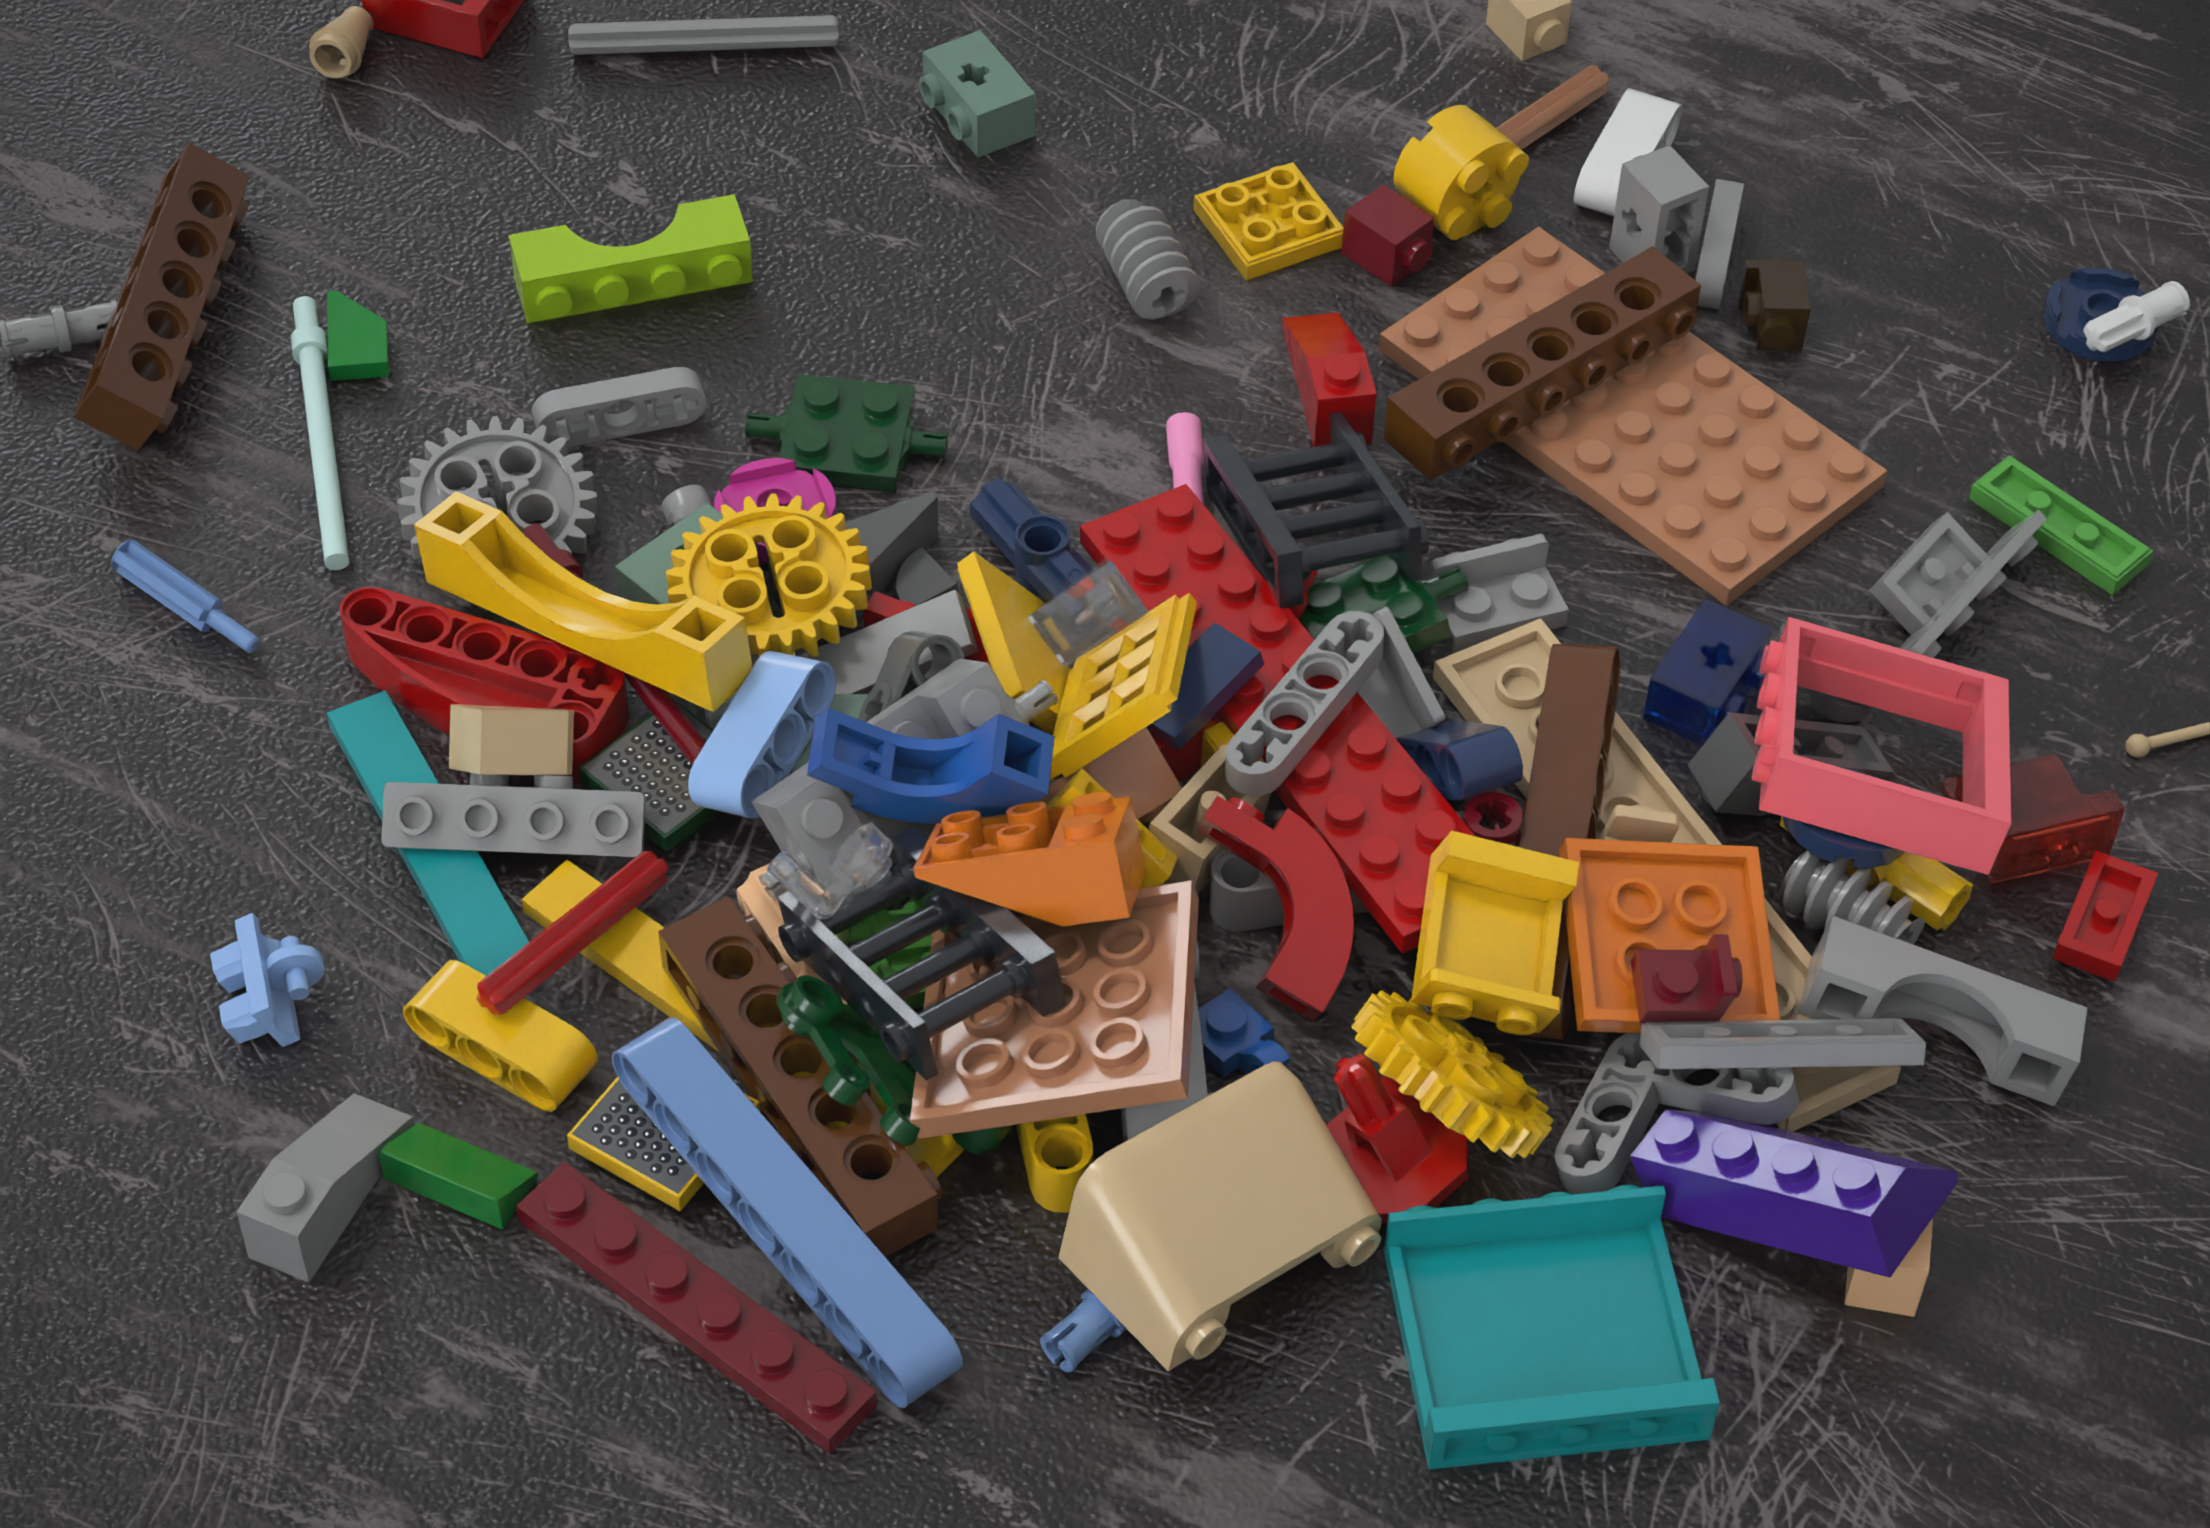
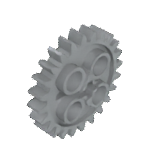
M492 416L489 430L480 431L477 424L470 419L467 420V435L462 437L450 428L444 429L445 446L441 447L433 442L426 441L424 443L425 460L411 458L409 460L410 477H402L400 479L402 498L397 499L399 519H401L403 540L410 541L414 560L421 559L414 524L456 492L452 489L457 487L468 488L457 492L497 509L495 501L488 496L487 479L480 467L482 465H487L491 469L501 510L504 514H507V517L521 532L531 525L528 524L530 521H544L540 525L557 547L569 551L571 555L572 552L585 554L587 551L586 535L595 533L594 513H597V492H593L592 471H584L583 455L581 452L568 455L567 439L564 436L548 444L547 426L545 425L538 427L531 435L524 433L523 418H517L510 430H502L498 416ZM516 472L527 473L521 476L510 475Z

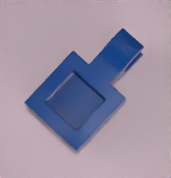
M1228 988L1198 1009L1204 1061L1222 1078L1238 1068L1247 1075L1273 1061L1281 1062L1284 1066L1290 1063L1288 1053L1274 1041V1027L1231 988Z

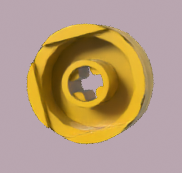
M1466 105L1446 108L1427 121L1433 129L1421 142L1413 136L1406 144L1397 161L1393 183L1395 189L1402 194V197L1434 217L1433 226L1449 239L1457 240L1485 225L1489 228H1495L1506 220L1512 210V202L1509 199L1529 164V157L1515 143Z

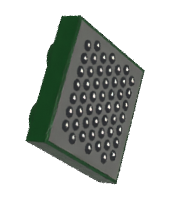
M675 700L707 742L713 729ZM653 714L578 767L580 782L589 790L642 792L646 797L644 834L666 852L721 812L697 806L691 800L688 780L692 765Z

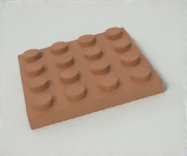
M1192 880L1141 888L1130 917L1062 927L1014 910H1009L1055 951L1066 1005L1043 1017L1022 997L1015 999L1009 995L930 1038L938 1075L926 1081L917 1071L915 1074L910 1122L920 1128L917 1136L918 1139L1188 1099L1199 898ZM940 930L932 934L930 954L955 942L958 938L951 932L947 934L942 933ZM973 962L926 988L923 1010L990 975L994 971L986 964L979 966Z

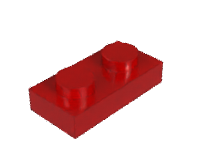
M2095 850L2052 959L2116 982L2158 873Z

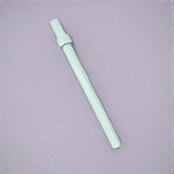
M302 296L293 302L295 330L291 334L292 353L294 360L300 364L324 563L328 569L341 570L348 566L349 555L324 361L328 357L327 338L325 331L319 327L316 301L311 297Z

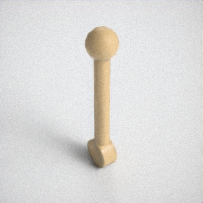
M2210 722L2146 737L2143 734H2133L2126 740L2125 748L2132 757L2142 758L2148 754L2150 749L2209 735Z

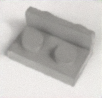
M1543 534L1520 539H1509L1499 544L1465 552H1454L1444 557L1433 559L1430 562L1428 580L1459 566L1464 572L1469 585L1468 591H1463L1437 603L1448 619L1451 637L1446 639V642L1452 654L1540 618L1550 630L1567 626L1569 609L1546 568L1549 544Z

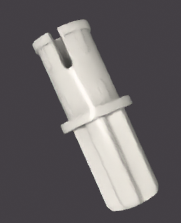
M2169 281L2141 297L2135 295L2125 297L2120 301L2118 308L2089 321L2085 325L2083 332L2087 337L2086 345L2092 351L2107 352L2131 339L2139 341L2149 338L2156 327L2187 314L2186 311L2190 309V299L2187 291L2178 282Z

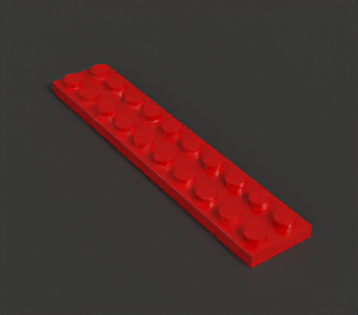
M1187 484L1080 525V544L1138 618L1175 594L1180 599L1190 593L1197 601L1188 648L1215 622L1261 651L1265 665L1215 714L1220 722L1223 721L1233 735L1239 731L1314 641L1313 637L1289 608H1279L1268 582ZM1316 675L1306 681L1309 686L1319 690L1333 688L1339 683L1338 680L1327 675ZM1357 692L1283 783L1274 791L1287 808L1303 818L1327 843L1335 855L1349 887L1403 954L1419 946L1431 854L1450 831L1471 836L1475 835ZM1283 715L1272 721L1273 725L1284 730H1295L1306 724L1303 719L1294 715ZM1264 745V754H1263V756L1259 759V761L1264 762V763H1266V749H1267V747H1266L1265 745Z

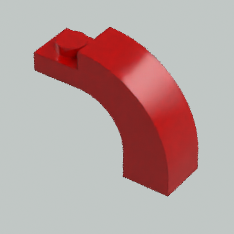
M1216 796L1195 831L1263 873L1275 888L1282 905L1284 925L1281 942L1255 988L1310 1022H1313L1323 1013L1335 993L1350 957L1354 928L1353 906L1344 873L1335 855L1323 838L1303 818L1289 808L1286 809L1272 829L1262 823L1265 816L1251 804L1235 797H1231L1227 802L1221 797Z

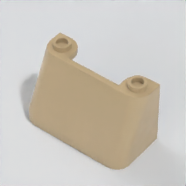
M1273 1061L1097 1158L1085 1170L1075 1187L1058 1258L1167 1371H1170L1191 1357L1202 1359L1208 1356L1221 1344L1226 1336L1227 1329L1224 1327V1324L1227 1320L1231 1304L1320 1251L1321 1256L1333 1268H1340L1347 1264L1355 1267L1365 1262L1380 1244L1381 1236L1379 1231L1382 1219L1303 1084L1281 1062Z

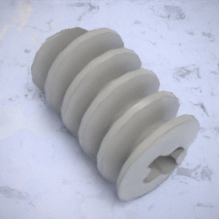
M1122 199L1111 205L1101 215L1096 225L1095 237L1119 280V284L1127 295L1134 313L1143 319H1160L1184 310L1195 300L1200 292L1201 282L1195 271L1192 270V265L1187 256L1184 255V250L1179 241L1176 240V235L1171 226L1168 225V220L1162 210L1154 206H1146L1145 203L1137 199Z
M1806 850L1793 862L1779 888V898H1783L1784 908L1790 914L1795 916L1804 914L1805 925L1813 930L1824 929L1825 931L1833 915L1914 945L1924 928V918L1920 917L1913 922L1908 919L1914 904V900L1909 896L1903 897L1892 907L1887 904L1893 890L1892 884L1884 881L1871 892L1866 889L1872 877L1871 869L1860 868L1851 877L1847 876L1846 872L1851 859L1838 855L1836 862H1828Z

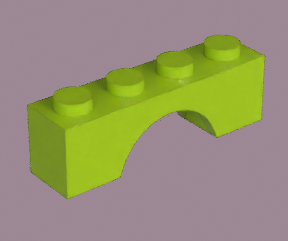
M735 194L679 204L675 218L662 233L648 241L630 246L614 247L594 244L576 235L566 225L509 235L514 279L527 324L753 282L750 238Z

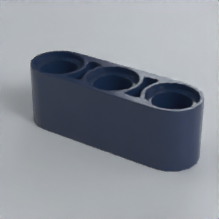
M1451 720L1396 738L1445 799L1460 801L1519 782L1523 776V764L1518 745L1513 735L1504 726Z

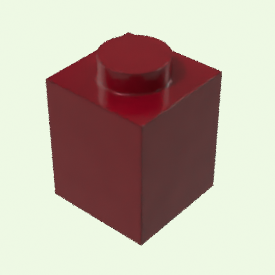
M1382 184L1345 211L1341 253L1392 287L1410 273L1419 272L1428 263L1433 252V245L1431 243L1434 217Z

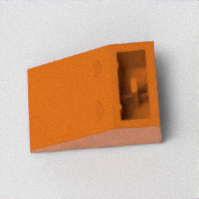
M1094 792L1079 796L1072 801V805L1046 808V803L1030 801L1014 805L1007 809L1006 814L981 817V813L975 810L960 811L947 815L941 820V823L936 824L913 868L915 878L1062 927L1129 918L1146 873L1132 797L1112 799V795L1108 792Z

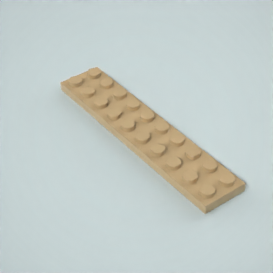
M1541 618L1435 661L1433 672L1434 680L1466 721L1504 726L1513 735L1523 764L1522 779L1514 784L1526 799L1550 651L1553 644H1561ZM1615 712L1597 839H1599L1615 806L1646 805L1657 811L1675 813L1679 816V829L1671 843L1722 845ZM1765 899L1780 1020L1812 1019L1798 1014L1812 956ZM1792 1067L1799 1096L1798 1105L1790 1117L1776 1124L1780 1129L1792 1132L1896 1084L1901 1067Z

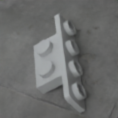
M2039 509L2008 530L1987 553L1982 550L1948 512L1935 520L1869 590L1911 635L1899 648L1934 658L1942 649L1936 639L1942 633L1948 637L1958 630L1975 612L1968 604L1974 598L1982 601L2007 578L2000 569L2006 563L2010 567L2014 566L2036 547L2038 541L2032 535L2046 521L2047 518Z
M470 773L469 785L387 782L384 785L381 842L385 847L636 857L644 850L646 797L642 792L573 789V776L534 775V788L508 787L509 775H479Z

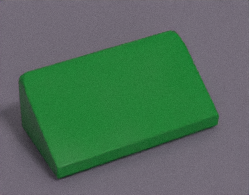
M419 1122L387 1143L379 1153L384 1180L502 1230L515 1213L516 1205L526 1197L538 1179V1174L534 1170Z

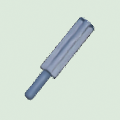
M128 540L117 548L111 562L114 571L200 631L209 632L212 627L246 652L253 653L258 650L260 638L227 616L225 611L220 608L223 601L136 540Z

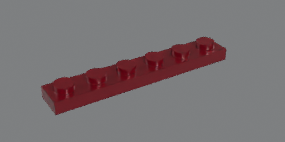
M565 1161L516 1205L518 1221L829 1454L878 1406L877 1391Z

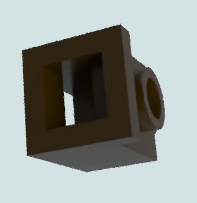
M1746 260L1738 304L1739 309H1743L1744 325L1753 326L1756 350L1802 351L1811 311L1804 261Z

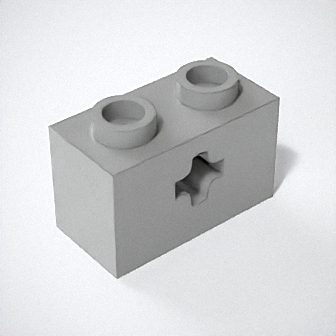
M1670 145L1622 163L1609 249L1624 263L1653 246L1688 274L1695 269L1709 186Z

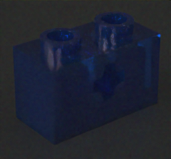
M1705 599L1651 676L1643 719L1703 746L1729 712L1744 714L1748 702L1746 695L1751 688L1760 691L1765 675L1759 673L1761 659L1766 645L1769 646L1773 628Z

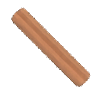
M1589 65L1496 127V129L1522 150L1606 94L1608 91L1607 83L1610 80L1606 72H1601L1596 65Z

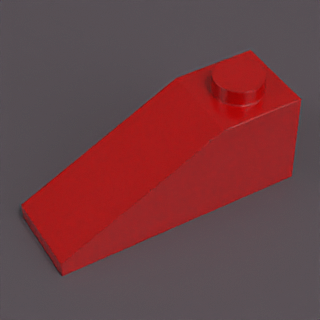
M1340 313L1282 318V329L1313 447L1330 444L1329 414L1337 412L1343 414L1354 432L1362 433L1366 444H1372L1377 393L1366 353Z

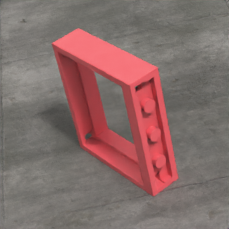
M1788 617L1779 642L1771 640L1770 645H1766L1759 673L1765 675L1760 688L1757 708L1763 711L1755 733L1754 744L1760 745L1752 771V780L1761 783L1759 810L1989 875L2011 826L2009 680ZM1797 686L1963 733V802L1793 754Z

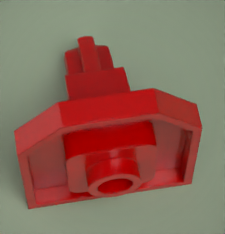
M1358 1054L1351 1059L1344 1057L1336 1064L1337 1072L1334 1075V1082L1348 1107L1330 1121L1327 1127L1382 1219L1381 1224L1388 1223L1389 1213L1403 1212L1411 1207L1422 1205L1436 1208L1468 1180L1469 1139L1447 1128L1432 1112L1423 1111L1420 1107V1101L1414 1096L1402 1094L1398 1090L1401 1084L1387 1076L1380 1078L1367 1056Z

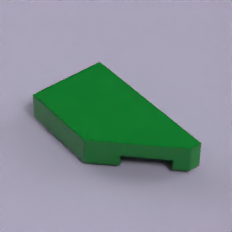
M336 290L327 291L328 369L330 380L389 377V334L386 320Z

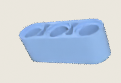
M775 651L763 653L754 664L694 761L688 780L691 800L700 807L756 819L760 817L751 801L788 777L813 736L815 717L827 708H830L836 689V676L833 667L828 662Z

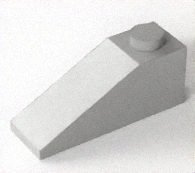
M353 1093L275 1156L236 1212L248 1258L310 1282L381 1176L382 1169L379 1153L387 1143L414 1126L413 1116Z

